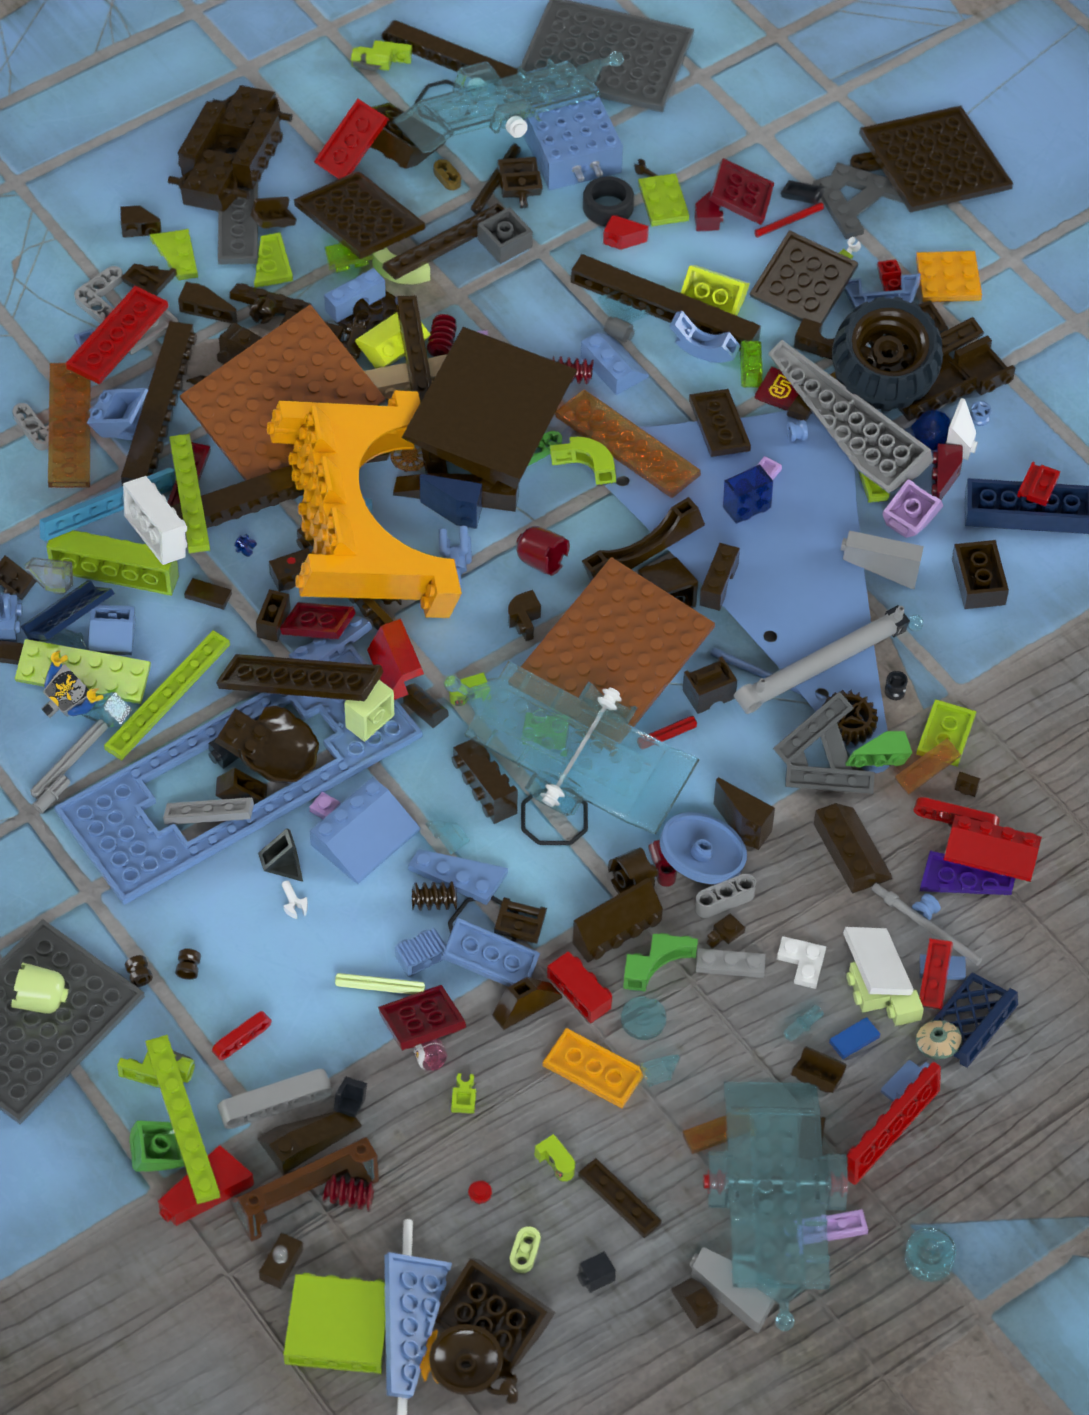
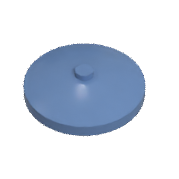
M695 812L678 814L667 821L660 835V848L668 863L682 875L697 882L718 884L736 877L742 872L747 860L746 847L738 833L725 822L707 814Z

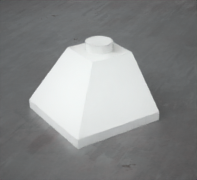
M961 398L949 427L946 444L963 445V459L968 460L970 454L975 453L978 442L975 441L976 430L966 401Z

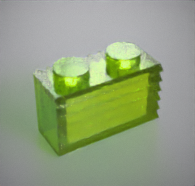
M760 341L741 342L740 370L742 387H759L762 383L763 368Z

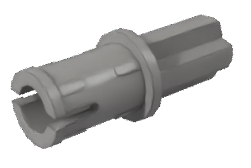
M60 775L49 788L46 787L44 789L45 792L32 804L33 807L43 814L54 801L59 800L58 796L70 785V780L65 775Z

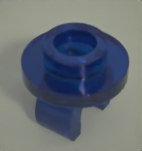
M247 534L244 536L240 535L234 543L236 547L235 552L239 553L241 551L243 555L250 557L253 551L248 549L247 546L253 549L257 543L252 539H248L249 535Z

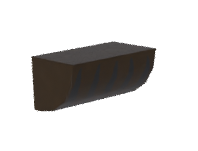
M413 683L406 686L408 695L403 697V703L432 728H435L449 716L448 710L419 685Z

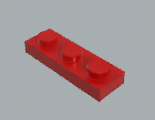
M929 938L919 996L923 1007L942 1009L953 947L952 941Z

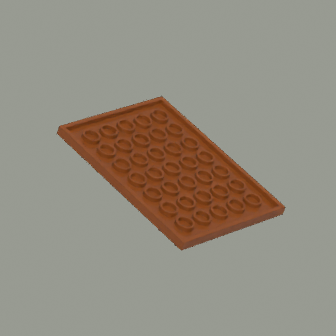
M311 304L180 395L183 403L245 481L290 465L289 453L293 451L294 444L271 443L270 434L267 433V424L271 421L273 409H276L279 401L379 406L386 399Z
M611 557L508 681V685L554 716L569 719V726L583 735L587 734L602 709L597 699L598 697H604L605 694L602 690L609 687L617 690L622 701L615 702L616 710H605L589 739L613 754L714 629L715 623Z

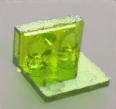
M341 243L324 247L329 270L335 269L336 273L350 269L351 265H354L355 268L369 265V261L373 260V255L362 259L358 258Z

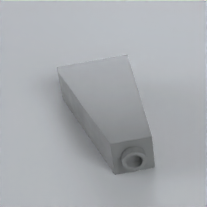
M849 530L848 538H843L841 550L844 551L843 560L908 588L915 589L924 546Z
M703 1247L699 1254H694L690 1262V1267H692L691 1277L706 1286L708 1291L749 1328L759 1334L779 1296L781 1284Z

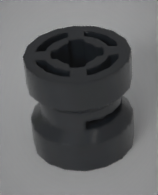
M892 671L886 678L885 695L891 700H901L906 694L908 678L903 672Z

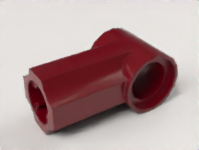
M655 840L648 845V850L653 865H655L658 871L656 879L661 886L669 887L676 882L677 870L665 859L660 848V840Z

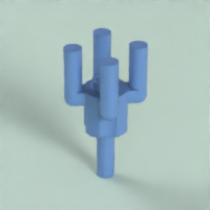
M459 527L460 546H451L450 539L447 538V529L441 528L439 529V553L443 558L455 560L461 588V575L467 572V564L472 562L471 537L468 536V527Z

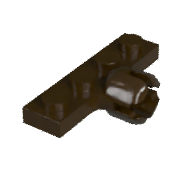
M237 283L230 291L229 299L252 305L250 307L252 309L250 316L256 323L262 319L261 324L268 323L277 313L286 314L288 310L299 313L311 304L301 299L286 297L283 294L254 288L244 283Z

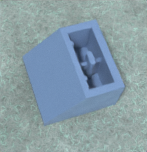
M98 605L93 608L90 615L89 651L114 655H132L136 626L135 607Z

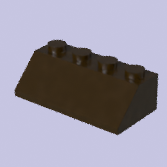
M834 803L815 811L814 826L852 894L870 888L875 883L881 884L893 878L854 808Z
M647 878L573 920V945L587 963L594 959H600L609 950L619 948L628 939L638 937L642 931L649 927L653 928L661 922L663 908L651 880Z

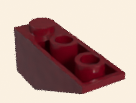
M938 444L937 452H933L932 464H936V468L932 469V480H935V484H932V496L942 500L959 477L963 462V445Z

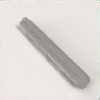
M102 719L97 720L30 790L31 795L38 799L45 792L44 789L46 787L49 788L60 775H63L107 730V723Z

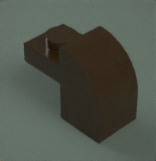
M530 590L518 594L510 601L508 606L509 628L516 626L518 634H522L525 641L534 639V626L531 621L541 618V604L534 591Z

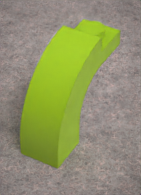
M570 437V443L550 445L552 465L582 463L593 470L596 485L616 483L613 456L600 442L585 437Z

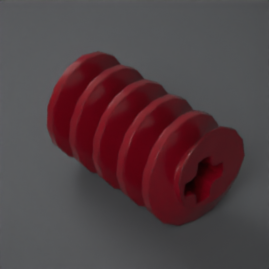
M438 314L434 317L430 331L431 335L427 344V351L431 356L446 355L450 351L457 330L454 317L447 314Z
M562 356L559 357L557 362L577 369L571 383L576 378L577 383L580 384L584 378L585 384H589L593 375L594 359L588 365L586 359L580 364L578 358L572 363L570 357L567 358L566 362H563Z
M333 1173L326 1182L323 1202H326L328 1197H330V1203L335 1204L339 1198L340 1206H344L348 1200L349 1208H353L357 1203L358 1210H363L366 1205L367 1211L370 1212L374 1198L373 1183L370 1181L367 1187H364L363 1180L361 1179L358 1185H355L353 1177L346 1183L344 1175H342L339 1181H336V1174Z

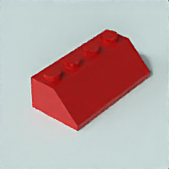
M955 815L944 860L1031 882L1042 836L1031 832L1017 831L1011 827L993 825L986 821L973 820L967 816Z

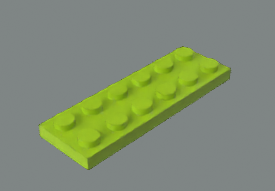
M25 639L15 675L16 682L44 687L46 676L52 663L51 655L60 650V659L64 655L68 657L66 662L61 663L62 666L65 664L89 690L98 688L96 696L103 695L104 698L137 704L142 703L151 668L150 661Z

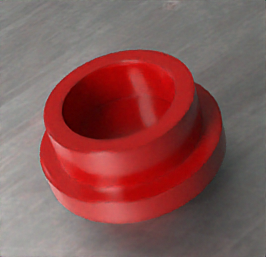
M475 1181L470 1185L468 1195L473 1202L483 1204L491 1198L492 1188L485 1181Z

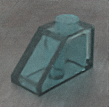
M116 692L103 694V700L96 701L93 708L87 714L82 715L95 722L102 719L107 723V727L110 728L122 726L128 720V714L132 708Z

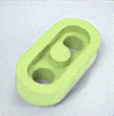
M524 1227L517 1233L510 1255V1266L517 1273H527L534 1265L541 1240L539 1231L534 1227ZM527 1239H530V1240H532L533 1242L530 1243V1244H527V1243H525L524 1241L527 1240ZM523 1260L526 1263L524 1265L518 1264V1261Z

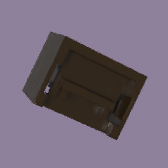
M719 657L717 662L689 673L688 670L684 672L682 690L697 714L709 710L716 702L722 701L724 704L735 699L737 679L723 657Z

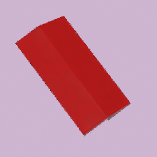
M401 618L382 625L367 651L372 664L382 666L384 673L379 680L394 691V700L408 695L404 682L423 675L424 672Z

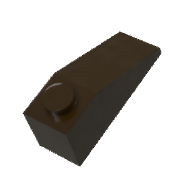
M185 282L178 298L179 312L231 324L238 322L237 309L205 285Z

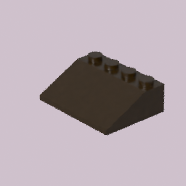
M390 102L372 107L386 116L389 121L370 148L383 153L384 157L394 160L401 168L408 169L419 165L446 143V138Z
M470 1258L439 1307L435 1322L446 1330L456 1325L470 1324L489 1331L500 1344L503 1355L502 1369L512 1372L542 1335L556 1312L481 1260Z

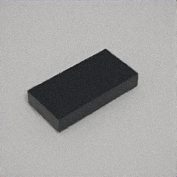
M789 180L781 191V197L816 205L825 191L822 186Z

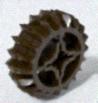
M842 690L840 693L853 706V709L840 719L839 723L837 722L842 740L846 746L850 742L854 746L858 742L863 744L866 739L872 737L873 732L877 728V709L873 708V702H867V696L864 698L860 697V692L855 695L852 690L848 691V694ZM834 692V694H832L831 697H828V698L826 699L825 703H827V702H828L832 697H834L837 693Z

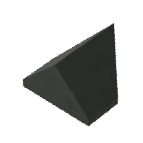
M286 828L264 847L258 855L265 872L303 882L296 846L290 829Z

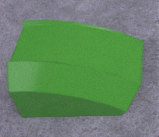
M135 1122L131 1128L129 1138L132 1168L135 1171H160L185 1166L171 1122Z

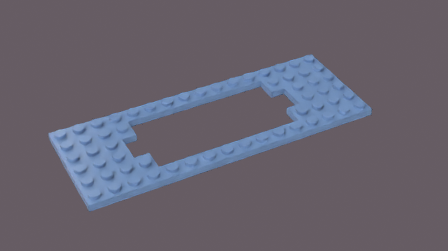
M351 644L346 646L345 650L341 653H334L329 656L331 662L367 664ZM261 693L235 708L255 721L259 719L265 707H285L290 703L304 721L320 713L335 732V734L323 740L324 746L335 760L256 803L253 806L251 819L224 821L188 842L175 824L158 831L143 811L156 804L155 797L146 787L145 783L209 749L208 743L218 737L235 708L54 808L59 818L122 904L125 905L319 796L321 792H326L423 737V734L397 700H394L395 715L364 742L346 728L344 706L346 700Z

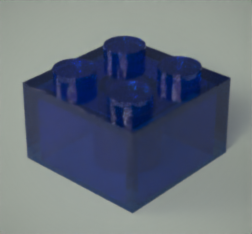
M760 464L724 480L723 508L736 524L746 521L761 512H766L772 506L773 480Z

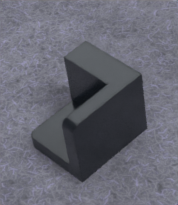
M345 1076L335 1094L334 1111L356 1117L365 1101L367 1083Z

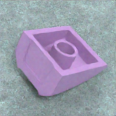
M908 479L882 514L887 526L908 538L917 535L942 509L943 503L940 499L930 495Z

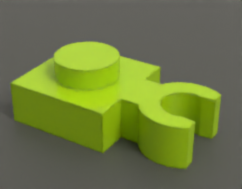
M461 1073L457 1074V1086L459 1088L453 1087L451 1112L475 1114L476 1089L472 1088L474 1085L473 1074H470V1080L467 1082L461 1080Z

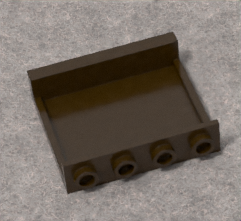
M903 345L904 350L909 349L906 345ZM947 354L943 356L939 375L930 390L920 400L913 402L906 408H898V410L908 421L915 418L920 419L924 414L936 411L948 402L953 403L957 398L965 394H971L975 390L977 376L969 378L952 357Z

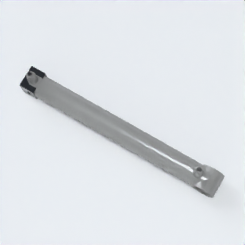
M897 605L887 610L885 615L774 674L761 678L753 685H744L735 692L734 698L744 712L750 714L760 708L763 703L890 636L895 638L906 632L910 620L904 613V607Z

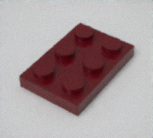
M297 602L281 625L280 630L282 635L339 639L356 612L352 606Z

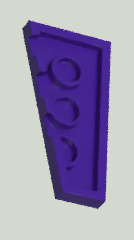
M934 851L929 852L919 891L1012 895L1016 878L945 861V854Z

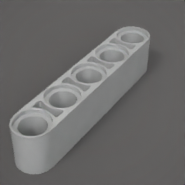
M316 1069L221 1101L217 1107L225 1128L233 1129L325 1099L333 1093V1089L324 1069Z

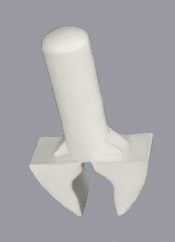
M290 881L282 882L281 885L289 900V904L284 905L285 913L297 919L295 906L302 909L304 916H306L308 909L307 897L298 899Z

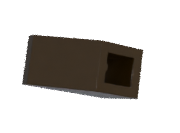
M142 206L120 207L122 237L150 236V234L162 233L160 218Z

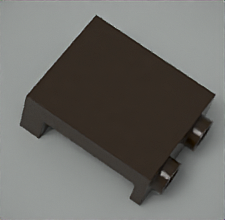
M988 335L955 350L953 358L969 378L977 376L975 390L980 396L987 392L990 393L1004 384H1009L1014 379L1016 369L1014 365L1007 367L991 349L992 339Z

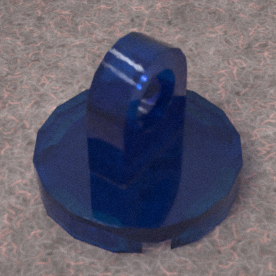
M928 410L911 425V430L917 440L935 451L938 444H946L951 423L949 417L944 412Z

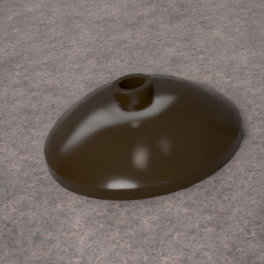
M463 1324L445 1330L436 1338L430 1350L429 1363L434 1378L442 1387L456 1394L470 1395L486 1390L497 1380L502 1369L503 1355L500 1344L489 1331L476 1325ZM469 1364L470 1367L468 1369L462 1368V1365Z

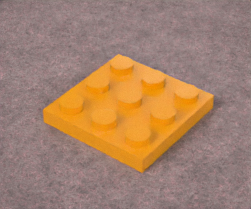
M975 251L916 252L918 274H921L920 290L922 302L930 300L932 302L981 301L982 291Z

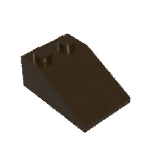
M719 777L716 779L714 806L728 825L738 833L746 846L759 850L772 832L775 807Z

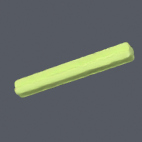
M337 973L335 978V985L339 987L412 995L425 991V983L418 981Z

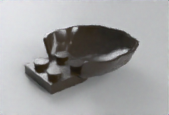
M279 706L265 707L256 721L235 708L214 741L238 756L242 763L250 770L258 773L268 781L287 784L299 781L305 774L315 768L317 752L319 750V742L310 726L297 718L288 709Z

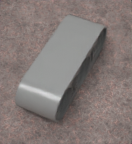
M745 873L701 890L696 895V914L701 918H710L751 901L755 896L756 879L752 875Z

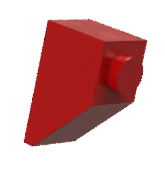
M612 215L604 229L603 244L622 250L648 241L649 226Z

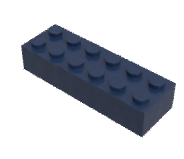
M967 479L965 489V526L1089 534V486L1056 484L1047 505L1043 506L1026 500V497H1017L1022 485L1021 481Z

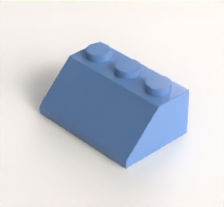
M597 332L581 341V358L583 360L586 359L588 365L594 359L593 371L615 395L649 378L647 372L612 336Z

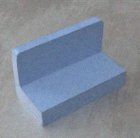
M908 1060L881 1088V1093L891 1101H894L896 1098L900 1099L908 1084L914 1083L918 1079L921 1070L924 1067L928 1068L930 1064L925 1062L919 1067L911 1060Z

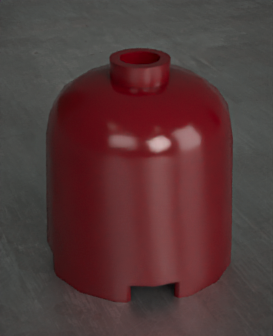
M529 527L517 538V555L519 559L534 569L550 576L558 573L563 567L560 563L564 555L568 556L569 540L543 527Z

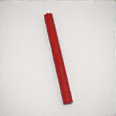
M820 202L755 230L754 234L757 238L824 210V205Z

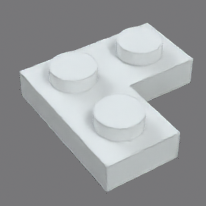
M782 936L777 960L798 964L794 984L816 989L826 946Z

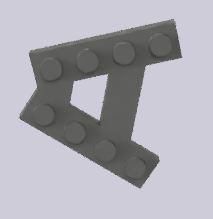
M837 162L830 176L813 181V185L824 187L825 192L821 200L845 239L864 234V228L857 216L881 197L904 203L887 177ZM846 185L862 191L847 202L840 189Z
M840 691L773 748L787 765L785 787L873 794L875 772L852 770L851 766H846L845 764L849 758L837 722L853 709V706ZM819 737L821 738L830 768L808 766L804 750Z

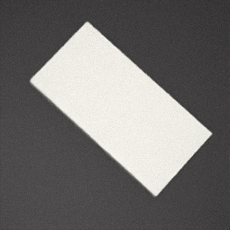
M845 927L843 934L869 994L911 995L914 989L887 928Z

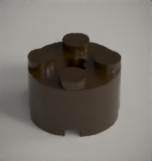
M641 847L621 854L608 862V872H612L614 876L611 882L618 894L647 878L651 880L653 887H655V877L658 876L657 868L655 865L650 864L645 851Z

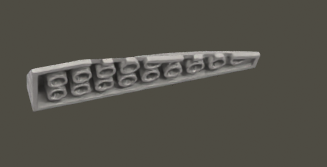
M783 340L768 353L858 471L886 492L890 493L904 485L908 479L913 480L918 477L933 462L931 449L858 395L850 393L843 384Z

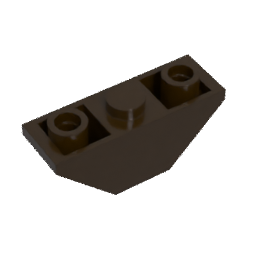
M526 977L506 988L492 1016L501 1028L505 1030L562 999V995L552 983Z

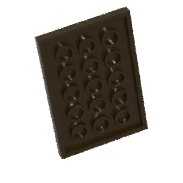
M359 171L294 199L295 207L360 259L425 230V222Z

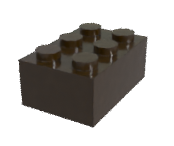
M996 540L954 544L952 563L964 609L1006 605L1009 589Z

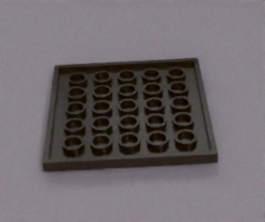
M962 106L865 126L859 130L863 141L910 213L1011 190L1014 183Z

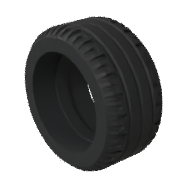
M603 176L587 184L583 192V211L587 218L595 224L607 226L612 215L629 219L633 213L634 192L625 180L614 176ZM609 196L615 197L622 202L615 206H604L595 200Z

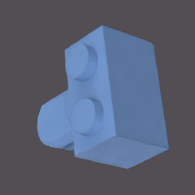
M0 593V640L17 642V633H21V621H18V617L22 616V603H18L17 595H10V593H5V595Z

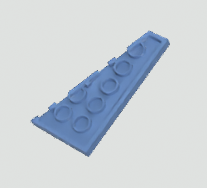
M389 1252L384 1255L387 1396L409 1399L414 1395L421 1371L422 1357L426 1354L427 1340L431 1336L440 1306V1296L445 1289L447 1282L445 1279L452 1263Z

